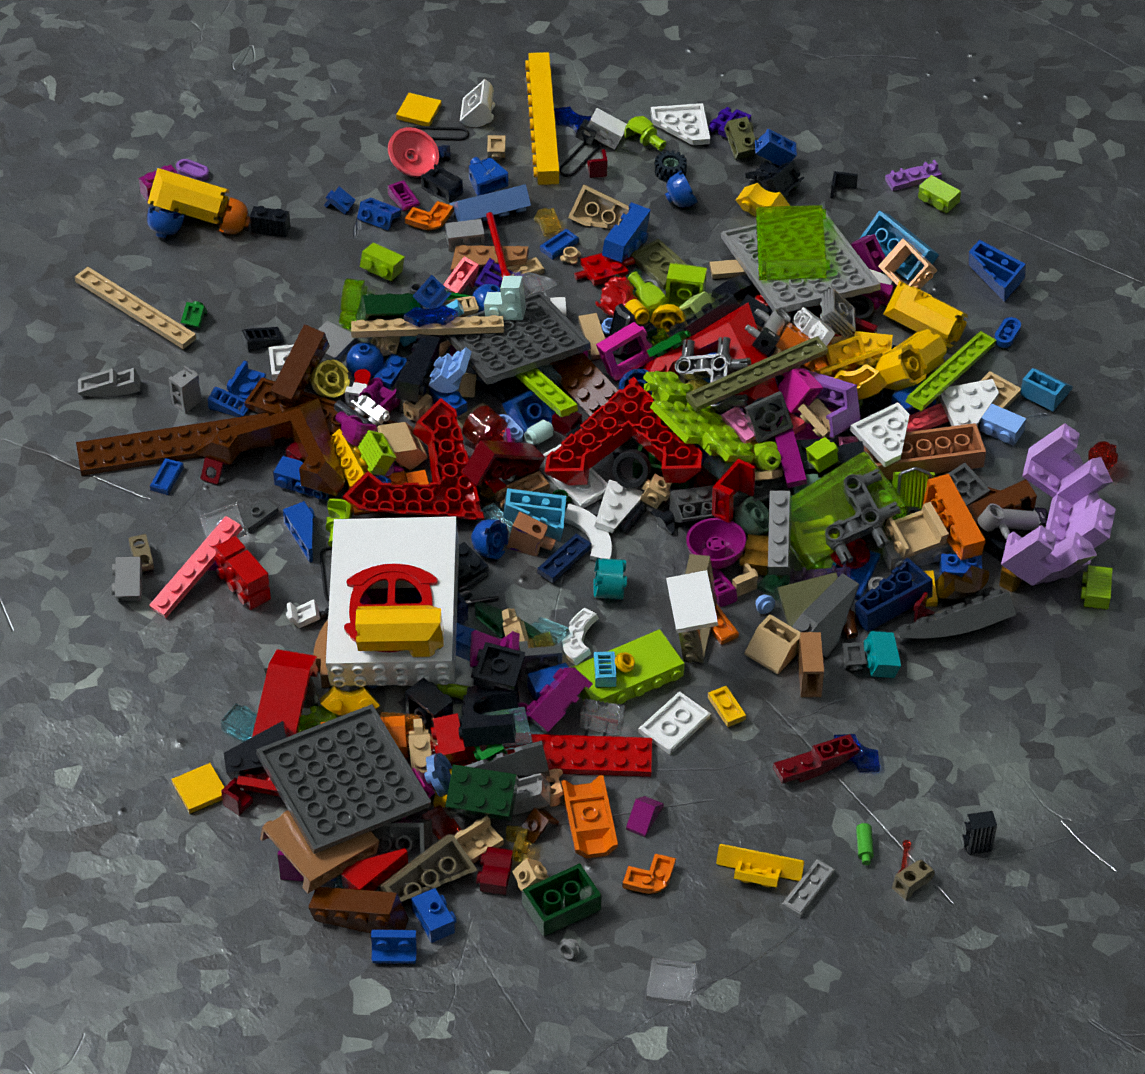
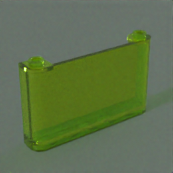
M822 205L756 207L759 280L826 278V271H830V260H826L823 220H826V209H822Z
M867 452L858 454L791 497V550L809 574L813 571L821 570L824 567L826 557L835 552L825 542L826 528L840 519L843 521L854 516L856 513L852 505L847 502L843 491L846 476L851 474L864 475L877 468L882 476V480L867 486V490L877 508L880 509L896 502L901 513L892 516V518L899 519L907 514V504ZM850 484L848 487L854 489L857 486L855 484ZM869 517L866 519V521L873 522L875 521V519ZM831 534V535H830V538H833V539H836V538L839 537V535H837V534Z

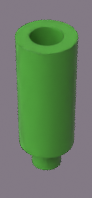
M862 823L856 827L858 858L862 860L863 865H870L871 859L874 857L872 826Z

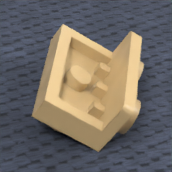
M818 398L809 406L802 404L798 408L802 413L800 417L807 424L811 423L814 426L813 431L820 438L822 436L832 438L830 437V423L826 419V416L832 412Z
M488 816L476 820L470 827L460 830L454 836L473 864L481 859L482 853H486L487 847L499 848L504 844V839L490 825V818Z

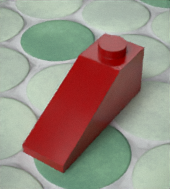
M404 848L357 861L352 866H348L341 874L342 886L345 889L376 890L378 885L408 864V851Z

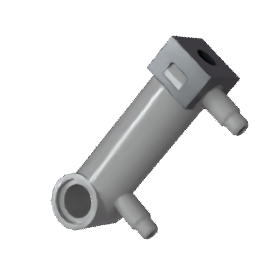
M776 308L770 316L764 311L756 309L754 313L765 321L761 332L749 324L745 327V330L756 338L752 346L766 356L776 346L783 330L791 320L790 316L779 308Z
M992 503L986 507L977 521L980 527L989 532L999 528L1007 540L1010 534L1009 529L1032 532L1041 525L1046 527L1048 512L1046 508L1035 507L1032 511L1003 509L997 504Z

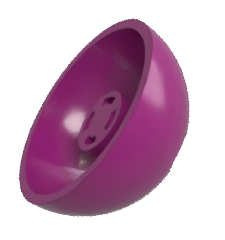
M709 518L696 523L690 528L686 536V544L690 554L710 556L712 569H722L734 564L740 558L746 545V535L743 529L733 521L728 523L719 518Z

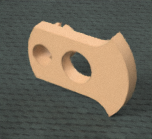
M561 769L549 770L550 776L546 777L548 782H554L550 786V806L552 807L560 804V797L563 795L559 777L563 774Z

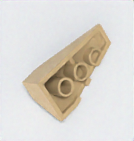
M583 185L568 218L585 226L612 229L615 224L619 226L622 221L621 216L623 213L627 214L629 212V206L596 189Z

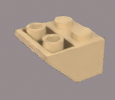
M393 423L377 427V431L383 433L386 437L385 439H387L388 444H390L389 446L397 457L395 460L401 467L404 466L411 471L428 458L422 441L413 434L414 428L408 423Z
M769 614L757 627L745 650V655L774 673L779 674L798 654L801 632Z

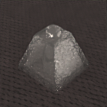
M522 271L511 274V276L523 277L525 297L540 291L545 292L560 284L559 280L531 272L522 274Z

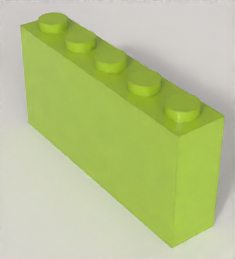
M660 629L607 651H614L615 657L619 653L627 652L635 660L633 669L628 673H624L616 667V687H595L594 657L570 667L576 668L593 683L589 689L585 686L579 695L594 715L599 712H605L609 707L623 704L629 699L641 696L645 692L660 688L662 685L676 681L684 676V662Z

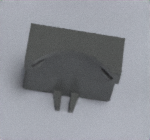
M966 463L948 473L966 506L989 495L990 489Z
M527 641L519 642V650L525 652L524 662L520 671L521 682L527 681V674L562 664V646L528 648Z

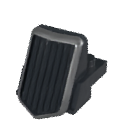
M622 303L615 307L609 336L633 322L636 323L634 315ZM649 320L643 325L637 324L645 328L648 334L646 339L658 334L657 328ZM638 338L613 351V355L623 353L628 355L641 349Z

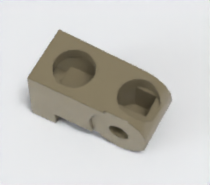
M146 534L128 538L132 556L140 557L142 560V572L154 570ZM137 541L144 542V544L134 546Z
M918 860L895 875L892 889L906 901L912 896L913 892L931 881L935 871L923 860Z

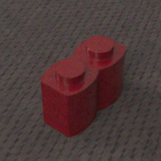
M487 847L486 853H482L480 866H483V869L478 871L476 884H480V891L506 895L513 863V850Z

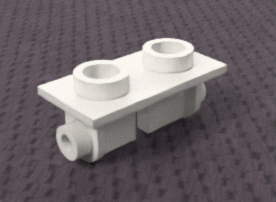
M367 395L359 396L357 403L353 400L351 401L356 407L354 410L361 416H367V420L376 426L383 425L382 423L390 418L389 412L380 405L374 408L376 402Z

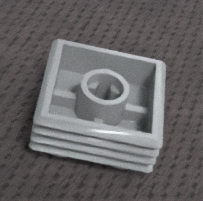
M832 287L830 290L828 289V291L822 293V301L820 302L822 308L820 317L822 321L826 324L829 323L837 335L841 334L844 338L855 332V308Z

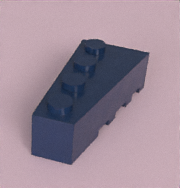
M907 557L903 561V565L893 569L892 574L887 579L883 578L879 582V586L868 591L855 603L856 622L869 632L913 608L924 592L928 593L927 599L933 597V579Z

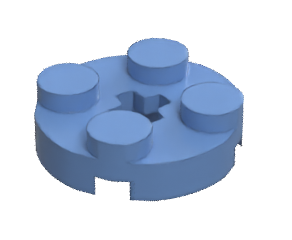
M436 753L426 757L427 772H425L424 776L427 783L433 785L438 796L443 797L448 794L451 778L449 769L452 766L444 754Z

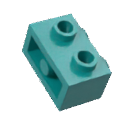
M871 631L863 642L864 651H866L867 667L870 669L871 677L895 678L901 668V662L894 633Z

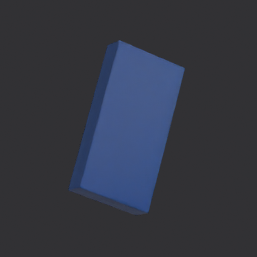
M565 229L542 244L540 251L553 260L561 255L566 247L576 245L579 242V237Z
M165 458L150 485V491L169 495L184 468V464Z

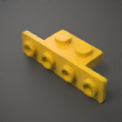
M856 335L827 345L828 353L826 355L829 365L813 372L828 376L833 374L832 370L848 369L849 364L855 363V365L865 363L866 358L871 357L875 359L882 357V353L888 351L887 347H879L866 352L861 335Z
M338 429L331 435L342 473L349 486L352 487L368 471V465L361 458L358 446L350 444L342 435V431Z
M720 844L718 847L716 864L736 868L734 879H738L741 882L757 883L764 887H777L780 877L796 881L802 879L803 860Z

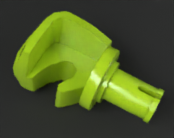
M636 116L631 118L625 126V138L639 133L642 134L640 143L643 146L651 144L658 151H662L666 147L667 142L656 135L657 129L646 117Z
M637 271L628 276V280L636 288L634 295L649 310L650 317L656 308L667 304V297L662 290L653 285L652 282L645 283Z
M768 441L754 445V463L757 468L772 470L780 466L781 455L777 449L776 442Z
M328 500L327 509L329 516L326 519L325 527L330 533L328 541L330 547H332L334 519H352L353 508L346 500Z

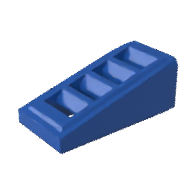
M214 387L208 397V407L211 410L236 417L246 416L249 411L244 406L246 400L224 389Z

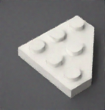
M703 103L651 107L650 113L653 125L691 145L710 144V135Z
M993 379L950 386L938 397L951 426L976 423L978 427L981 417L989 406L998 399L999 392Z
M897 402L852 424L850 431L860 441H863V445L886 467L901 460L910 414Z

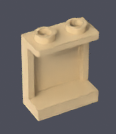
M931 502L923 504L921 511L896 520H893L892 517L888 518L884 527L886 535L891 537L894 549L898 554L900 553L902 559L946 544L949 535Z

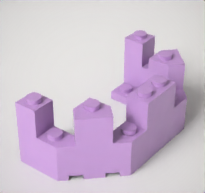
M1066 423L1029 448L1022 475L1023 478L1052 497L1046 527L1041 525L1023 538L1015 532L1010 533L1007 537L1001 562L1002 566L1031 586L1042 582L1055 581L1059 578H1068L1089 565L1091 559L1097 556L1094 548L1110 538L1116 509L1102 500L1097 493L1113 482L1101 457L1093 458L1083 464L1080 455L1073 451L1077 448L1080 433Z

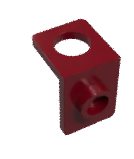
M206 457L200 477L201 480L219 484L222 468L228 464ZM209 467H213L216 470L214 478H210L207 475Z
M924 592L920 600L916 601L913 607V611H915L914 622L919 618L936 613L926 608L928 596L926 592Z

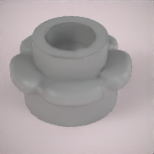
M565 938L561 941L559 951L566 959H572L580 953V948L576 940Z

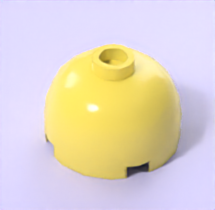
M326 360L319 363L311 373L313 390L324 398H335L343 395L346 387H349L350 384L347 368L337 360Z

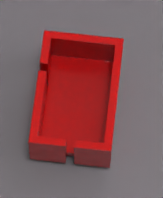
M236 536L215 546L216 555L214 558L218 567L216 572L220 579H224L227 582L229 589L232 592L235 591L243 605L246 604L252 610L271 599L270 587L268 586V572L248 549L245 550V546Z

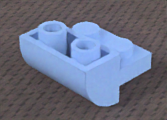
M465 347L461 352L457 351L453 357L449 353L443 358L439 357L433 364L435 367L430 374L429 386L442 393H450L459 389L472 351Z

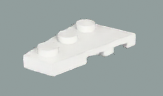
M609 479L594 527L613 533L620 523L625 520L629 512L635 508L634 506L641 501L640 498L643 491L635 488H625L618 482Z

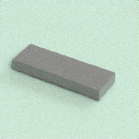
M816 859L784 900L782 908L801 918L833 877L835 869Z

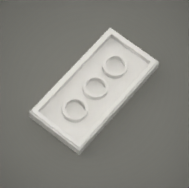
M561 444L543 454L545 459L539 470L559 489L565 490L576 506L584 509L600 498H603L607 482L592 468L589 470L588 485H567L545 474L547 455L552 451L555 452Z

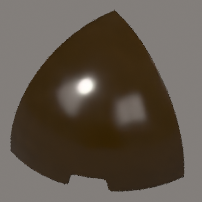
M972 565L962 577L944 571L935 581L936 593L940 598L947 600H960L973 596L988 582L989 571Z

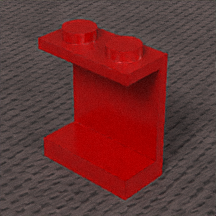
M737 459L712 487L713 516L729 523L733 519L734 495L738 491L750 496L754 495L755 466Z

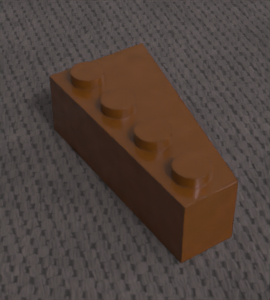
M304 324L271 389L274 398L293 406L301 399L303 390L311 379L313 369L321 362L330 347L325 332Z
M1025 479L970 504L967 508L980 532H982L984 529L980 527L977 519L989 504H997L1003 509L1032 511L1035 508L1037 495L1028 480Z
M318 887L315 889L308 907L314 921L370 934L371 930H405L409 920L398 894L393 892Z

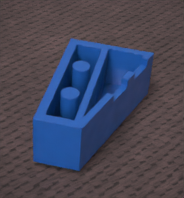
M632 202L628 207L629 212L622 214V221L619 226L615 224L604 239L602 256L621 263L627 257L629 258L635 250H638L639 246L646 243L648 239L647 228L651 209Z
M979 240L969 251V266L1004 302L1025 279L1026 264Z

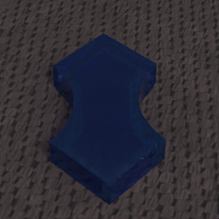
M571 106L554 108L556 125L568 126L576 134L584 119L590 121L592 118L591 116L575 113Z
M445 305L431 309L415 307L404 314V321L418 327L426 324L446 325L458 317V311Z
M848 734L834 735V738H833V739L839 738V737H842V736H845V735H848ZM850 734L860 749L856 755L849 759L856 765L858 772H879L878 750L863 746L858 742L855 734Z

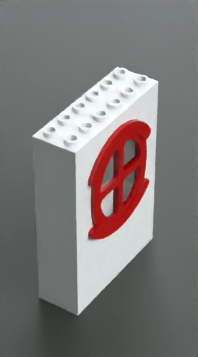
M456 517L334 519L326 668L330 686H405L407 684H416L423 677L434 684L447 685L455 683L459 536ZM388 588V598L385 604L360 603L368 589ZM416 588L422 597V602L397 604L395 602V589ZM430 605L441 608L444 646L441 649H436L435 654L431 657H413L408 650L358 651L356 636L358 635L355 625L358 607Z

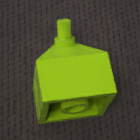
M670 263L666 279L667 304L680 307L692 296L704 291L706 292L707 268Z

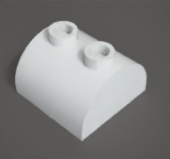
M486 79L479 83L462 100L460 122L466 126L480 127L486 123L489 124L493 120L494 115L491 111L495 107L493 102L494 88Z

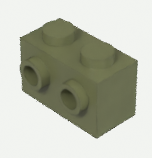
M748 117L727 121L724 130L735 160L755 156V140L758 139L754 137L753 124L749 122Z

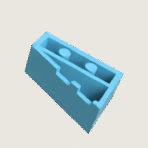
M507 488L503 518L514 522L520 511L548 526L546 536L561 542L564 529L566 496Z

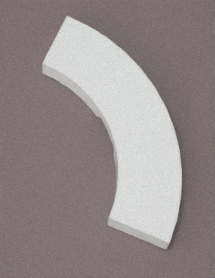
M568 504L564 523L570 524L586 533L592 543L590 560L596 561L597 558L611 559L612 544L608 531L594 527L597 518L595 515L581 507Z
M583 608L569 622V628L564 631L562 636L564 653L574 665L579 664L591 655L590 649L584 645V636L591 625L599 619L595 612Z

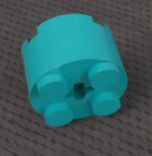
M596 559L594 568L596 574L593 579V594L595 598L623 600L624 588L627 586V576H623V572L626 571V560Z

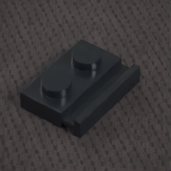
M478 375L475 386L505 401L506 397L510 396L519 387L521 381L514 376L487 385Z

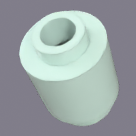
M541 420L527 429L524 433L525 440L532 445H539L553 436L554 428L550 422Z

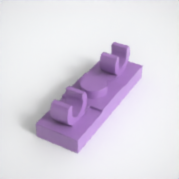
M933 160L931 164L924 162L923 166L905 170L900 168V172L896 173L892 170L890 174L885 176V180L891 190L896 191L922 184L930 175L942 179V173L938 169L937 162Z

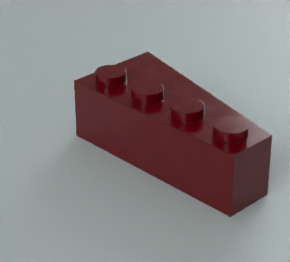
M480 440L462 472L476 486H479L484 481L493 483L498 478L507 480L513 475L520 477L534 474L540 468L545 456L531 443Z

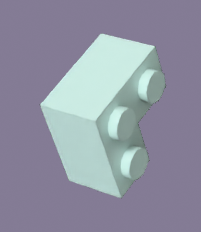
M504 276L500 287L501 292H487L484 301L485 317L497 315L503 316V320H523L526 310L523 277Z

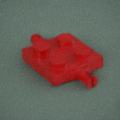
M602 253L580 259L584 270L574 273V277L576 280L587 278L591 280L594 286L604 284L615 276L628 277L626 266L635 264V260L633 257H630L621 263L602 256Z

